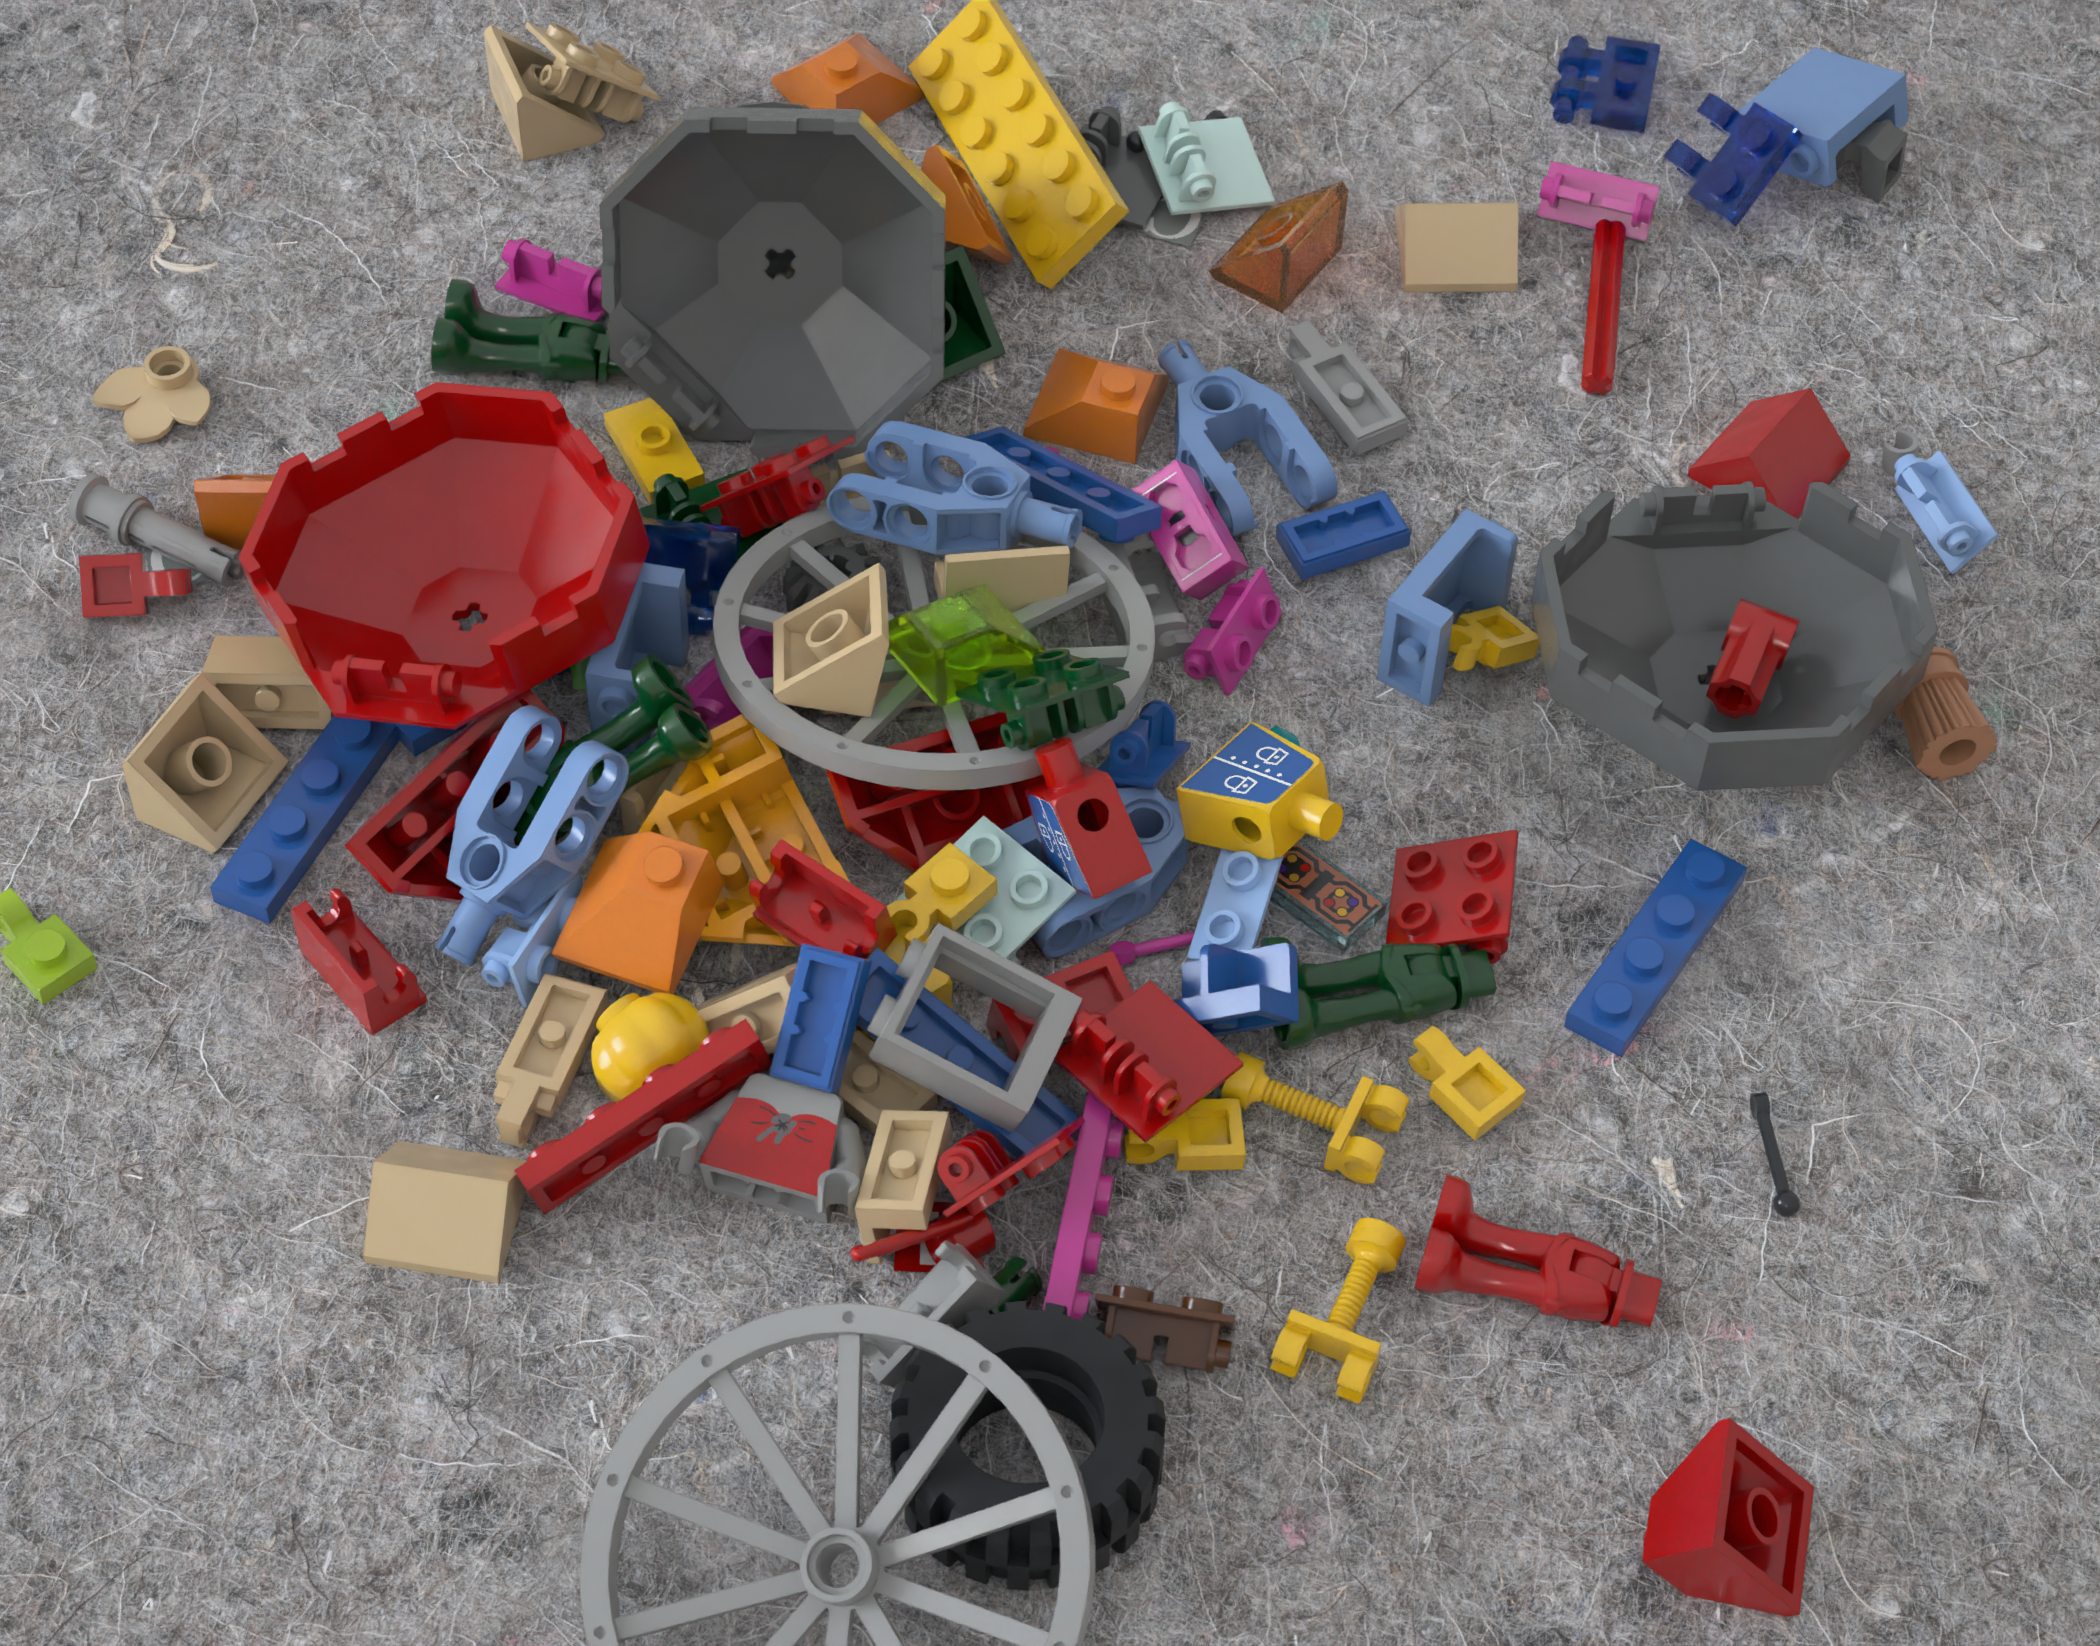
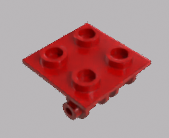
M827 434L795 448L796 456L794 452L785 455L783 453L775 455L750 467L755 478L752 477L750 470H747L717 484L721 495L699 507L703 512L718 505L722 514L721 526L723 531L728 536H735L739 539L747 538L765 528L774 527L778 523L786 522L802 513L813 511L819 507L820 501L824 499L825 488L818 478L813 477L808 465L856 441V439L852 435L831 444Z
M1517 829L1396 849L1386 944L1429 943L1444 947L1446 944L1455 943L1458 945L1467 943L1471 950L1484 949L1490 964L1497 963L1501 955L1507 952L1509 944L1507 937H1510L1519 836Z
M1148 981L1105 1015L1099 1012L1091 1014L1085 1009L1079 1011L1074 1016L1068 1029L1073 1034L1072 1040L1062 1046L1054 1058L1064 1070L1145 1143L1244 1066V1063L1152 981Z
M1080 1116L1013 1161L996 1136L991 1132L979 1129L968 1133L951 1148L947 1149L938 1161V1173L956 1200L943 1211L945 1217H949L964 1206L973 1217L1007 1194L1008 1190L1020 1182L1015 1175L1020 1169L1023 1170L1028 1179H1031L1064 1157L1063 1154L1076 1146L1070 1134L1085 1122L1083 1117Z

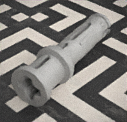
M91 473L84 477L76 486L71 496L69 517L73 522L82 526L93 524L111 533L113 541L123 546L140 544L209 577L227 588L234 584V579L227 576V574L239 579L243 572L242 565L238 559L241 553L240 550L217 542L182 523L159 514L154 510L152 503H150L147 497L138 493L127 495L110 487L107 478L99 474Z

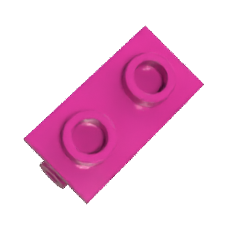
M1551 161L1548 175L1544 177L1539 196L1541 202L1537 216L1594 230L1596 224L1602 219H1607L1610 222L1619 220L1626 227L1625 237L1646 242L1660 186Z
M520 238L518 241L509 240L505 244L502 251V260L509 263V269L495 284V289L555 313L565 312L568 315L583 317L599 322L607 312L602 307L601 268H591L565 257L560 262H557L554 259L553 252L532 245L525 238Z
M1259 567L1251 581L1240 579L1237 583H1231L1226 587L1222 598L1208 618L1211 628H1202L1193 643L1187 647L1183 654L1185 662L1183 669L1188 676L1196 680H1202L1205 676L1217 677L1226 696L1231 695L1245 671L1249 669L1253 658L1271 630L1277 625L1282 614L1279 599L1273 591L1264 568Z

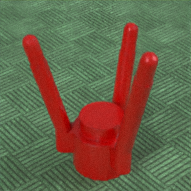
M964 1206L947 1218L943 1214L929 1221L927 1230L905 1229L890 1234L889 1237L874 1241L871 1244L855 1246L851 1248L850 1256L855 1261L862 1262L925 1241L931 1258L938 1264L941 1258L935 1254V1251L946 1240L953 1244L959 1243L963 1245L985 1269L981 1257L995 1250L996 1238L991 1223L984 1211L982 1210L972 1217Z

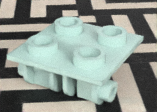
M1168 102L1160 108V115L1156 125L1139 126V135L1171 215L1275 204V199L1241 117L1190 122L1191 116L1187 108L1180 106L1178 102Z
M983 816L953 845L997 879L998 894L955 932L1021 966V961L1016 958V951L1077 892L1075 888L988 818ZM905 891L895 901L907 899Z

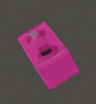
M1175 460L1131 490L1162 506L1161 528L1149 533L1182 593L1201 601L1250 568L1194 468Z

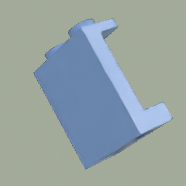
M1814 47L1736 112L1741 159L1829 187L1837 180V153L1872 122L1889 119L1898 129L1908 122L1906 74Z
M1465 509L1388 598L1377 680L1428 707L1442 692L1452 624L1458 619L1459 615L1466 609L1479 611L1499 605L1506 610L1518 537L1515 533L1505 529L1501 524L1488 520L1468 509Z
M644 562L614 643L592 654L585 672L591 732L611 721L636 700L638 693L632 682L631 670L645 656L652 654L666 665L684 668L690 650L685 569ZM655 730L619 753L624 757L628 756L655 735Z

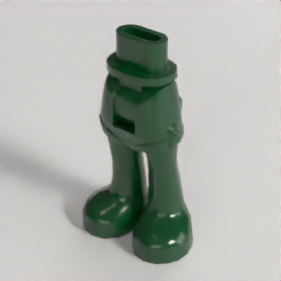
M451 279L446 294L444 318L438 317L433 331L431 366L432 371L435 373L455 376L468 372L524 371L540 374L542 380L545 381L562 380L563 382L570 383L593 380L594 378L595 382H608L610 375L629 377L610 358L609 327L606 331L604 325L596 321L568 315L565 312L551 313L548 317L497 315L481 307L475 284L467 280Z
M648 654L637 662L631 670L632 682L638 695L636 700L627 709L608 723L575 742L567 740L557 750L545 772L549 777L543 787L538 785L514 828V831L518 832L514 838L518 845L521 843L566 759L583 742L590 740L598 741L617 752H621L658 728L657 733L625 757L629 766V775L622 794L632 786L681 760L697 761L712 751L714 747L712 735L704 721L692 711L696 708L693 699L672 671L656 656ZM604 760L596 763L590 771L587 787L593 786L602 776ZM568 818L560 826L555 836V841L572 829V818Z
M1278 936L1264 938L1261 941L1260 947L1284 942L1291 945L1292 943L1288 938ZM1390 943L1382 945L1378 951L1320 964L1304 963L1299 960L1297 953L1299 1022L1275 1026L1273 1030L1277 1043L1282 1050H1293L1307 1047L1315 1038L1369 1022L1391 1020L1393 1023L1400 1025L1412 1020L1426 1019L1431 1015L1448 1009L1466 1008L1469 1006L1470 998L1494 995L1496 992L1495 976L1484 949L1460 952L1455 943L1446 944L1444 950L1437 944ZM1377 988V991L1355 996L1314 1000L1347 991Z

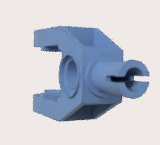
M1181 339L1177 341V346L1182 351V355H1180L1173 342L1162 349L1157 359L1158 364L1177 388L1174 417L1176 460L1195 469L1232 537L1256 529L1259 525V521L1254 522L1250 500L1236 479L1237 469L1232 462L1225 463L1218 453L1219 451L1231 448L1235 443L1243 439H1252L1293 498L1302 508L1308 509L1336 498L1337 480L1330 461L1284 396L1230 366L1208 372L1187 340Z
M902 421L884 423L868 442L867 450L864 453L866 463L879 478L860 473L844 475L828 494L826 502L829 514L844 529L936 555L1008 550L1014 540L1020 539L1024 534L1072 548L1074 542L1076 543L1083 521L1081 509H1071L1033 499L1030 491V474L986 443ZM890 441L898 444L906 452L908 461L899 462L892 459L884 450L882 442ZM948 456L955 459L961 465L964 476L958 477L948 474L939 464L938 457ZM845 491H855L865 497L870 504L871 511H861L852 506L846 498ZM911 506L918 509L925 516L928 526L923 527L912 524L904 516L901 507Z
M527 705L520 707L510 715L457 808L446 878L461 887L459 893L464 897L441 939L436 942L435 947L469 966H473L474 959L498 915L505 917L507 913H510L525 920L577 875L628 780L629 766L622 754L598 741L590 740L581 743L566 759L519 846L515 845L514 838L518 832L514 831V828L538 785L543 787L549 777L545 772L553 760L562 738V728L557 720L558 718L536 706ZM541 724L542 734L534 748L525 752L524 744L527 735L534 727ZM604 760L602 776L593 786L587 787L590 771L596 763ZM510 781L511 790L507 799L498 808L493 809L495 793L501 785ZM572 818L573 824L570 834L563 842L555 845V836L564 821Z
M1138 786L1117 788L1152 872L1097 899H1093L1076 890L1077 893L1032 936V939L1046 957L1052 959L1068 955L1152 912L1188 863V844L1190 841L1185 839L1178 800L1172 802L1169 799H1165L1157 787L1154 789ZM1033 816L1003 829L1007 835L1050 868Z

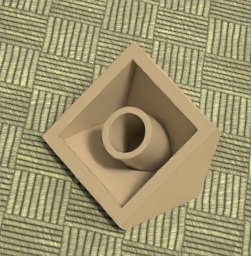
M489 25L483 33L491 93L523 162L598 143L605 135L594 112L590 111L588 106L582 108L575 103L573 104L558 97L548 95L546 87L541 86L539 83L542 69L546 65L552 66L556 57Z
M1405 203L1395 205V222L1404 293L1517 291L1518 203Z
M880 563L871 566L773 621V695L781 704L871 718L889 647L886 571Z
M200 673L193 677L121 765L136 819L212 853L219 850L289 763V760Z
M398 1141L373 1161L363 1252L364 1262L499 1284L526 1192L525 1187L514 1170L527 1162V1160Z

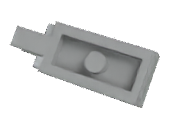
M1309 320L1289 327V346L1286 347V352L1292 359L1290 368L1296 380L1356 456L1406 435L1407 417L1347 342L1340 345L1336 342L1328 344Z

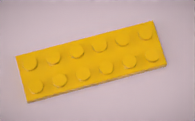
M971 0L908 68L1036 281L1052 289L1129 212V209L997 0Z

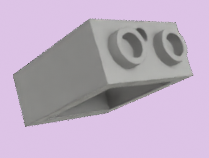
M938 923L925 943L914 937L895 973L906 980L897 998L895 999L885 994L873 1015L867 1031L877 1035V1038L867 1057L1012 1133L1029 1113L1083 998ZM933 967L1035 1020L1003 1089L900 1036Z

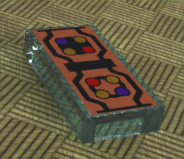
M1299 840L1284 854L1270 900L1343 953L1385 916L1386 900L1302 840Z

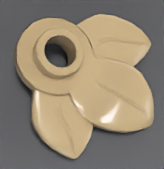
M163 346L151 351L145 357L143 366L118 369L97 388L92 398L95 406L125 411L123 416L125 432L133 443H147L162 438L170 432L176 421L186 425H199L208 415L211 408L209 390L199 382L200 372L197 362L184 349L176 346Z

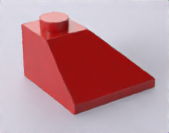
M1731 1418L1718 1420L1651 1497L1647 1528L1643 1538L1642 1562L1686 1596L1786 1617L1799 1615L1814 1486Z

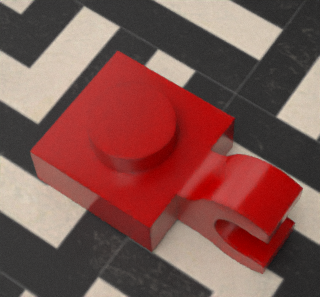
M145 552L79 556L83 618L149 614L148 596L188 595V593H193L191 568L146 571Z

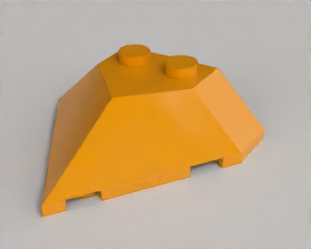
M741 714L710 730L714 744L712 751L697 761L688 762L670 791L666 789L663 791L637 833L651 831L709 850L725 883L699 941L797 947L754 919L752 915L756 907L749 895L750 883L753 878L764 884L770 879L774 871V865L770 861V852L780 839L786 841L846 881H850L839 860L835 859L795 785L776 743L762 734Z

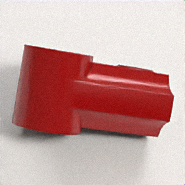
M1743 598L1740 599L1721 650L1724 652L1716 665L1706 697L1715 704L1717 712L1734 719H1739L1741 716L1748 714H1757L1774 671L1780 672L1797 630L1799 619Z

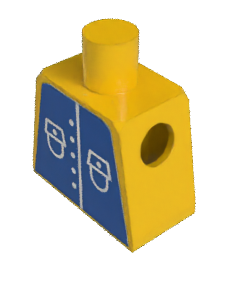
M1254 722L1248 723L1176 788L1185 839L1235 852L1247 851L1256 857L1269 860L1281 858L1305 834L1324 841L1331 840L1338 833L1343 821L1341 805L1329 800L1325 768L1320 758Z

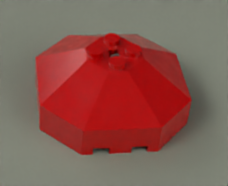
M435 382L414 393L418 403V407L390 422L380 411L338 433L337 437L341 447L312 463H310L305 453L302 452L280 464L238 559L260 608L335 717L455 730L614 643L650 544L634 494L623 480L617 482L612 476L603 455L581 428L576 430L570 423L564 406L553 392ZM472 611H480L482 620H485V623H475L470 631H463L461 623L457 620L469 618Z

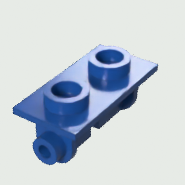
M1160 700L1150 701L1141 709L1139 719H1136L1126 730L1119 732L1112 739L1110 756L1097 769L1108 773L1113 779L1116 788L1138 786L1154 789L1191 747V742L1175 740L1177 718L1173 708Z

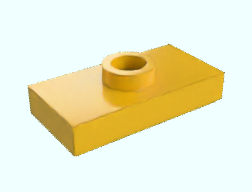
M651 397L604 413L605 428L649 504L654 503V482L661 475L670 473L675 477L684 479L689 490L705 484V473L673 419Z

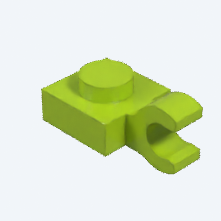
M8 888L0 893V932L11 942L0 949L4 963L43 1005L98 969L94 954L56 913L38 924L24 901L14 890Z

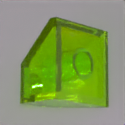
M985 584L939 599L888 621V650L939 708L962 699L956 697L955 691L978 683L977 676L980 673L1004 667L1017 670L1032 665V657L1034 655L1047 651Z

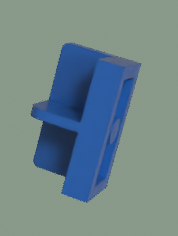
M1285 942L1243 951H1236L1218 944L1204 945L1200 950V959L1187 961L1182 965V998L1173 1001L1214 1037L1299 1022L1297 948Z

